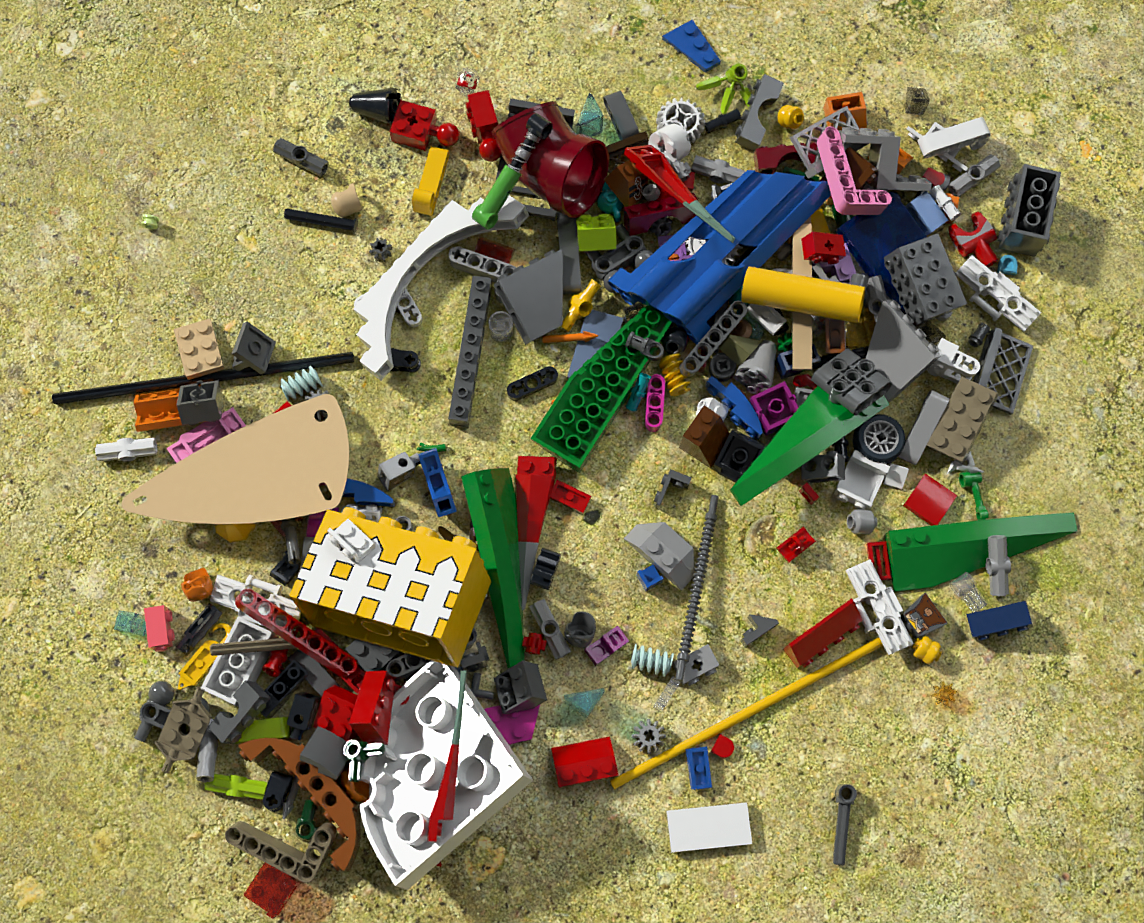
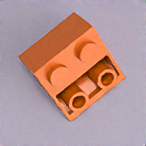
M862 92L826 98L823 106L825 118L847 106L859 129L867 128L866 105ZM842 112L839 121L846 123L847 119ZM827 121V126L833 127L834 123ZM838 125L837 130L842 131V127Z

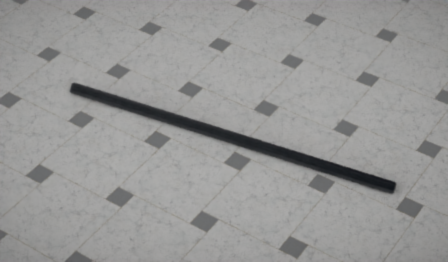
M353 352L269 363L266 372L263 374L258 373L249 366L239 371L234 368L224 369L187 380L186 375L96 387L52 394V402L54 404L71 403L177 388L196 384L197 381L210 382L219 380L220 382L309 369V366L319 368L353 363L355 359Z

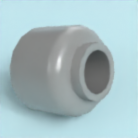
M853 510L847 517V527L853 534L868 535L877 527V518L871 510Z

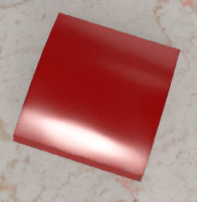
M925 473L903 506L931 526L938 525L957 495Z

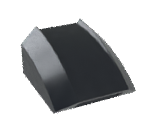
M732 429L714 464V468L718 474L737 482L753 461L762 453L766 445Z

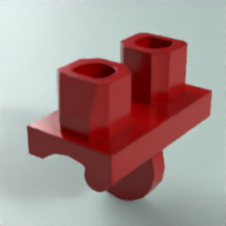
M803 526L776 547V549L787 563H790L816 541Z

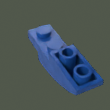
M711 376L706 382V390L712 396L720 398L722 404L732 408L729 416L735 425H741L746 429L745 432L751 438L755 437L759 440L763 430L759 418L748 399L732 382L725 387Z

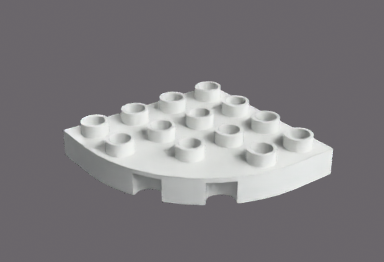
M432 660L410 678L394 695L388 745H384L386 751L384 755L369 757L362 764L361 781L369 784V800L360 804L362 821L367 837L394 885L405 890L412 887L533 781L465 683L453 820H438V823H442L441 837H437V842L428 841L429 817L448 759L460 684V674L455 667ZM410 695L408 702L400 705Z

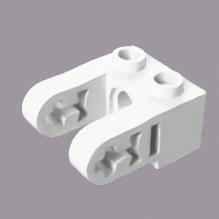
M941 338L936 345L941 357L926 369L933 376H940L958 384L961 378L960 374L964 375L966 379L971 380L980 370V363L975 358L958 351V345ZM969 364H972V365H973V366H972V368H973L972 370H970V369L968 368V365H969Z

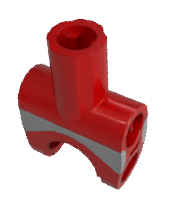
M975 212L971 215L974 231L966 232L956 224H952L948 227V232L955 248L962 257L973 252L976 258L988 268L998 261V258L989 246L990 243L997 239V235L989 221L980 212Z

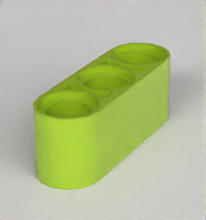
M289 717L254 720L252 725L247 727L241 734L240 740L234 744H242L260 738H291L290 726L287 725Z

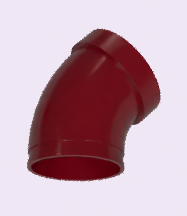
M556 101L542 103L526 109L496 126L491 134L495 138L496 145L508 165L511 164L512 158L515 157L516 150L519 146L521 147L520 143H523L526 139L528 119L533 114L538 113L553 124L551 134L546 139H540L539 143L535 144L536 148L532 149L531 156L526 160L527 163L523 164L522 170H520L522 175L519 180L531 192L548 202L553 210L572 218L579 217L590 209L598 198L608 173L609 153L602 141L585 134H576L567 124Z

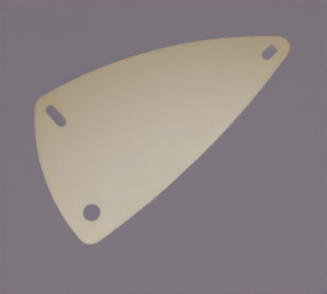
M323 394L253 422L196 451L125 496L121 503L122 508L127 512L143 516L202 524H244L277 521L333 509L341 501L349 467L348 434L340 406L333 395ZM318 410H325L328 417L325 421L319 422L314 418ZM322 482L326 483L332 495V499L329 501L325 500L319 489V484ZM141 496L147 497L146 502L135 507L133 500Z

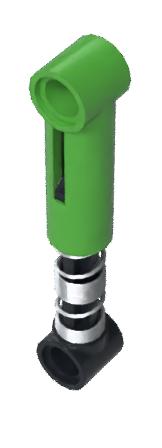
M538 113L533 114L528 119L526 139L523 143H520L521 147L519 146L516 150V155L512 158L511 164H505L483 203L478 205L472 213V219L487 230L493 228L497 223L498 213L521 177L520 170H522L523 164L527 163L526 160L531 156L532 149L536 148L535 144L539 143L540 139H546L552 132L553 124Z

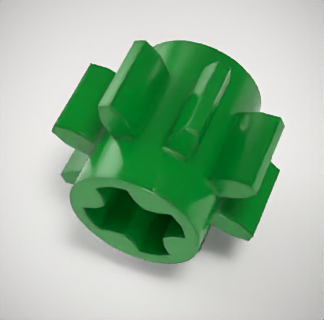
M784 332L782 338L778 337V343H780L778 350H783L784 352L792 350V333Z

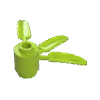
M738 63L730 67L723 78L719 76L712 77L696 85L697 90H707L718 87L722 81L727 80L731 87L725 90L720 110L722 114H726L735 94L733 88L739 84L742 89L740 90V95L749 107L747 102L751 93L742 83L748 74L743 64Z

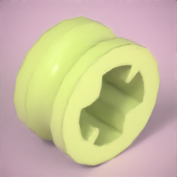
M149 214L142 216L144 220L141 222L142 227L152 230L158 229V217Z

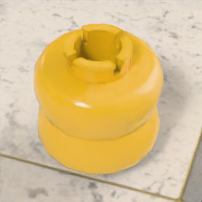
M785 105L778 112V123L782 127L797 129L804 121V112L800 107Z
M923 636L921 639L917 638L911 648L914 649L913 656L922 659L926 664H931L933 661L937 662L942 654V651H940L941 644L932 641L928 636Z

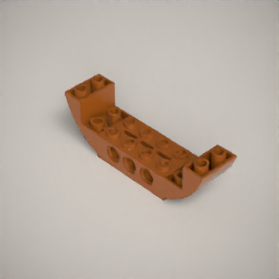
M260 738L239 744L238 746L241 749L239 753L246 761L260 763L272 752L278 760L286 763L284 768L291 776L298 777L299 781L297 783L304 791L312 794L310 799L317 807L324 808L325 812L323 814L330 822L336 823L339 826L337 831L343 838H349L330 855L333 859L331 864L337 871H349L360 847L361 827L357 812L359 806L347 795L346 790L337 779L318 773L317 766L300 761V754L305 748V744L299 746L277 738ZM310 765V772L305 775L304 768ZM322 780L324 785L322 789L318 790L317 783ZM335 795L337 801L335 805L331 806L330 798Z

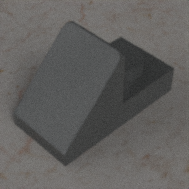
M749 614L747 618L756 630L750 628L742 634L744 638H742L741 643L744 647L748 646L779 624L778 620Z

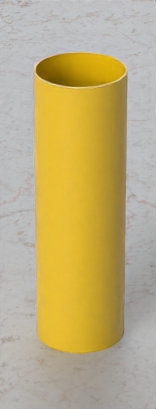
M750 266L746 271L742 289V302L854 323L859 322L865 296L864 286Z

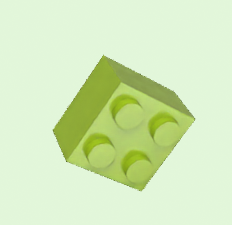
M600 214L596 217L582 215L580 218H576L579 251L617 249L616 226L613 215Z

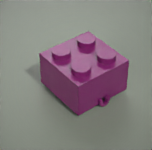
M785 381L752 396L749 400L759 418L765 436L780 430L799 408L796 403V396L791 394Z

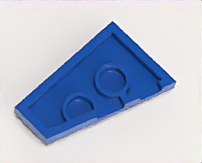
M693 20L662 36L664 42L670 43L677 52L683 53L689 58L690 62L705 73L721 63V60Z

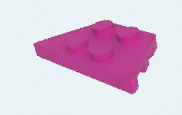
M501 705L484 709L508 745L532 740L540 705L533 709L510 714H503Z

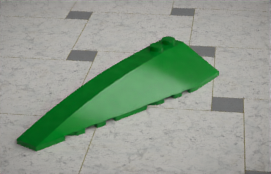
M509 468L485 469L461 476L480 556L491 579L489 594L507 668H511L522 660L525 661V648L522 646L524 626L518 546L517 499Z

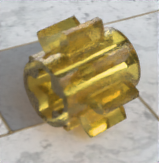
M942 681L940 682V687L933 686V689L936 691L931 697L936 698V704L943 702V705L946 707L949 705L948 700L950 702L956 701L953 696L958 692L951 688L953 686L952 683L945 685V682ZM941 692H947L948 696H941Z

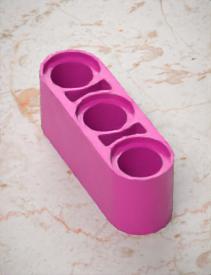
M658 374L652 375L647 385L645 427L650 432H657L661 428L663 421L665 379ZM653 382H658L661 385V387L654 388L651 384ZM652 400H657L660 403V405L654 407L650 404V402ZM655 418L659 423L652 425L649 423V419Z

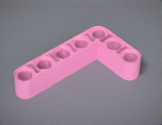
M829 126L825 128L817 140V146L836 210L843 215H880L891 203V195L884 190H856L840 133L834 127Z

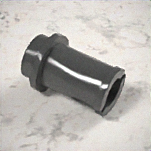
M980 323L975 332L969 336V344L973 347L981 346L982 340L990 331V327Z

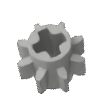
M678 160L671 164V167L682 182H685L690 177L691 168L687 162L683 163L681 160Z

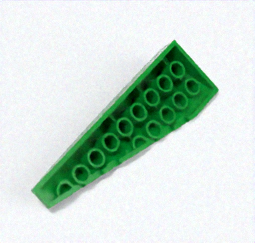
M817 385L804 403L799 406L794 415L789 418L773 437L772 441L763 449L758 458L753 461L748 470L742 474L730 489L739 505H744L890 404L883 395L862 412L854 415L841 404L832 403L829 400V394Z
M1074 512L978 520L888 531L884 538L887 541L894 592L932 588L986 567V559L989 558L988 537L992 535H1004L1007 537V556L1010 558L1075 533L1078 530Z

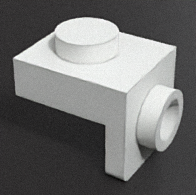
M703 398L698 403L695 415H698L705 405L720 415L724 422L729 411L727 406L714 398Z

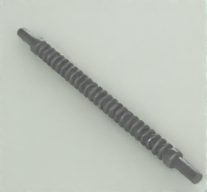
M717 495L711 496L709 510L705 514V527H703L704 532H702L703 537H701L703 542H700L702 547L699 548V551L701 552L698 553V563H696L697 568H695L696 573H694L695 578L693 579L694 584H692L693 589L690 590L692 594L689 595L691 599L688 600L690 605L687 606L689 610L686 611L688 615L685 616L687 621H684L686 625L683 627L685 631L682 632L684 637H681L683 642L680 645L682 648H679L680 653L677 656L679 662L675 680L680 682L683 681L686 663L690 659L688 653H691L689 648L692 647L690 642H693L691 638L694 636L692 632L695 631L693 626H696L694 621L697 620L695 616L698 615L696 611L699 610L698 605H700L698 600L701 599L699 595L702 594L701 589H703L702 584H704L703 579L706 573L705 568H707L706 563H708L707 558H709L708 553L711 551L709 548L712 546L710 543L713 541L711 537L714 536L712 533L714 532L713 527L716 525L714 522L717 520L716 509L719 499Z

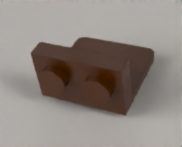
M849 147L845 150L854 184L856 190H863L867 183L870 184L876 178L875 173L878 169L855 149Z

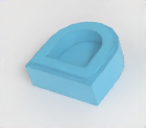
M1011 255L1003 256L998 262L997 273L1001 272L1015 276L1018 269L1016 258Z

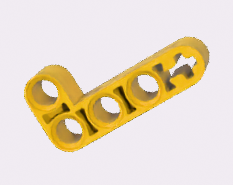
M430 147L419 188H415L412 196L414 212L429 216L433 215L449 160V150Z

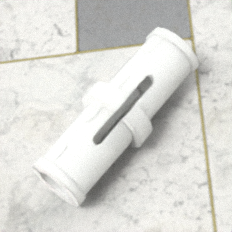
M939 185L931 189L929 193L937 201L938 207L945 211L951 221L957 219L961 212L952 203V198L948 197Z

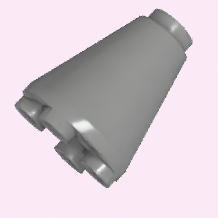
M764 340L738 367L734 378L744 385L748 392L756 394L757 391L763 392L771 387L776 359L775 343Z

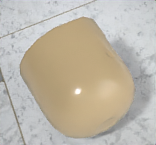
M354 183L349 184L347 190L335 192L331 197L332 208L340 217H347L362 210Z

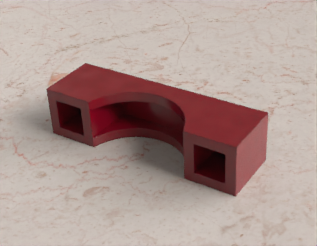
M810 143L809 148L817 151V143ZM781 144L769 148L762 146L756 149L754 153L755 170L761 174H774L777 167L787 160H798L803 163L794 145L786 146ZM808 152V159L812 164L815 162L816 155Z
M668 197L624 207V226L629 236L648 232L650 226L662 217H676L683 225L692 220L696 214L674 197Z

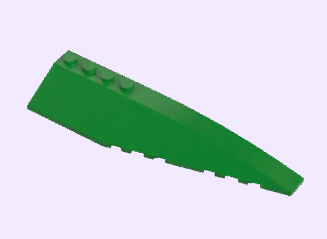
M651 305L643 307L633 319L629 320L603 347L597 350L596 354L570 376L530 440L556 457L563 464L580 473L630 395L639 374L645 371L651 361L646 355L641 354L640 351L631 347H625L629 334L635 332L637 336L649 338L661 344L665 335L672 327L673 322ZM658 348L650 349V354L654 356Z

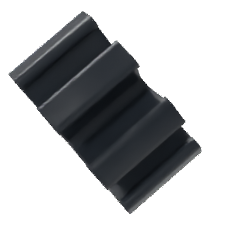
M542 548L533 570L530 584L549 591L561 554Z

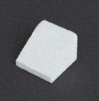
M890 463V468L885 475L883 484L902 490L909 469Z

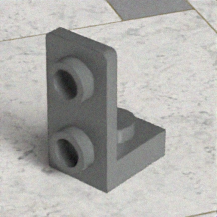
M671 469L668 474H664L661 484L664 485L661 492L657 491L654 502L657 503L655 508H660L669 482L673 483V486L676 488L688 489L692 477Z

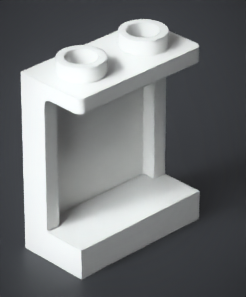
M855 450L846 465L845 480H839L833 495L837 496V499L847 503L848 501L854 504V507L859 510H869L890 466L884 463L873 462V460L867 459L861 452Z

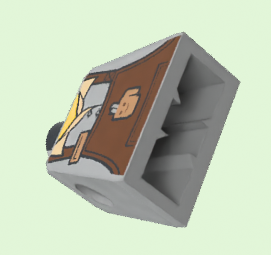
M402 452L379 464L377 477L387 492L414 475L415 467L421 464L418 453L409 457L406 452Z

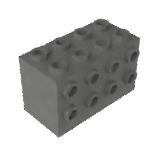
M1024 164L1020 171L1015 173L1013 181L1010 180L1007 191L1010 193L1004 203L1006 213L1002 216L1001 225H1003V228L1000 230L997 241L1000 242L999 249L1035 257L1039 251L1043 250L1044 245L1048 244L1050 228L1054 219L1053 212L1057 203L1056 197L1060 188L1061 172Z
M938 233L899 247L884 257L885 267L890 272L892 284L899 294V301L904 306L906 314L914 321V326L951 313L967 304Z

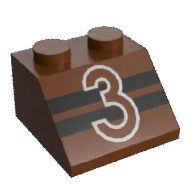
M630 160L617 166L604 179L625 207L632 206L644 199L645 197L642 195V192L648 185L647 176L635 168L636 164Z

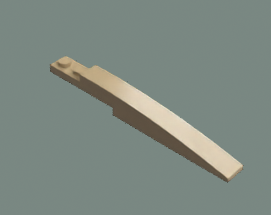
M811 216L792 234V274L812 277V261L804 260L801 239L812 232ZM792 311V370H812V315Z

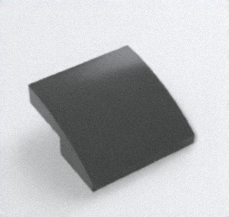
M318 726L301 752L300 761L317 766L318 773L337 779L347 764V757L344 754V747L347 741Z

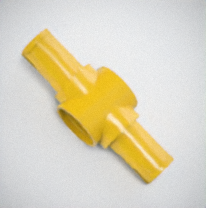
M591 279L583 292L570 298L568 302L569 312L562 321V328L569 332L578 318L586 317L591 313L592 298L601 288L600 284Z

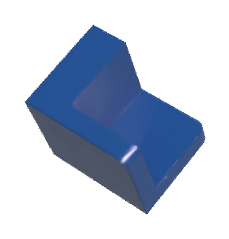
M654 565L642 571L640 569L636 574L645 591L661 584L664 580Z

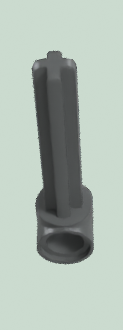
M840 784L835 789L836 802L839 803L833 864L836 865L845 864L850 806L854 805V800L857 796L856 789L849 784ZM847 787L850 790V796L844 799L841 792Z

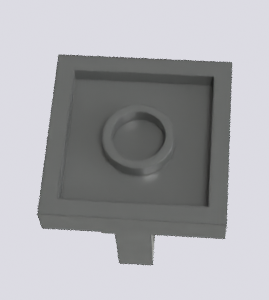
M248 321L243 323L232 351V355H234L232 368L239 371L250 366L260 374L265 373L276 341Z

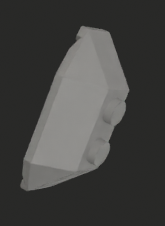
M665 522L637 524L624 538L629 545L649 563L654 565L679 590L682 591L694 578L693 547Z

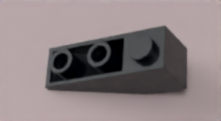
M295 659L264 690L270 699L261 713L268 719L272 718L283 707L309 674Z

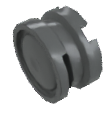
M725 353L716 354L712 357L709 365L710 376H713L719 382L730 380L736 370V363Z

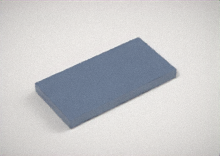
M592 310L584 318L580 333L587 331L597 334L598 337L586 343L585 340L577 342L567 379L621 329L622 317Z

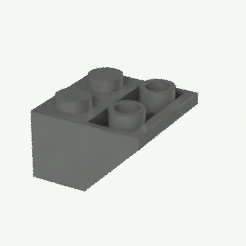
M522 660L494 677L503 714L533 709L547 701L538 664Z

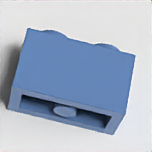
M928 191L923 192L903 207L924 237L948 221L945 212L938 207L934 197Z

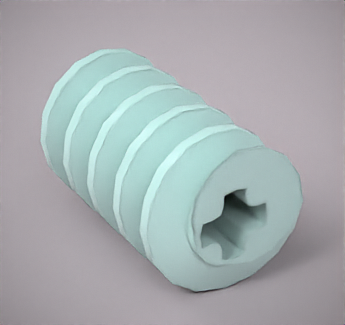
M309 366V373L302 369V376L296 372L295 379L289 375L288 382L282 378L280 385L288 402L289 396L294 400L296 399V393L303 396V390L310 393V386L317 390V383H319L323 387L316 370Z
M635 644L631 659L632 669H635L637 664H639L640 671L646 666L648 673L654 668L655 675H658L660 670H662L663 677H665L670 672L674 653L668 658L667 651L660 656L659 649L653 654L651 647L645 652L643 645L637 650V645Z

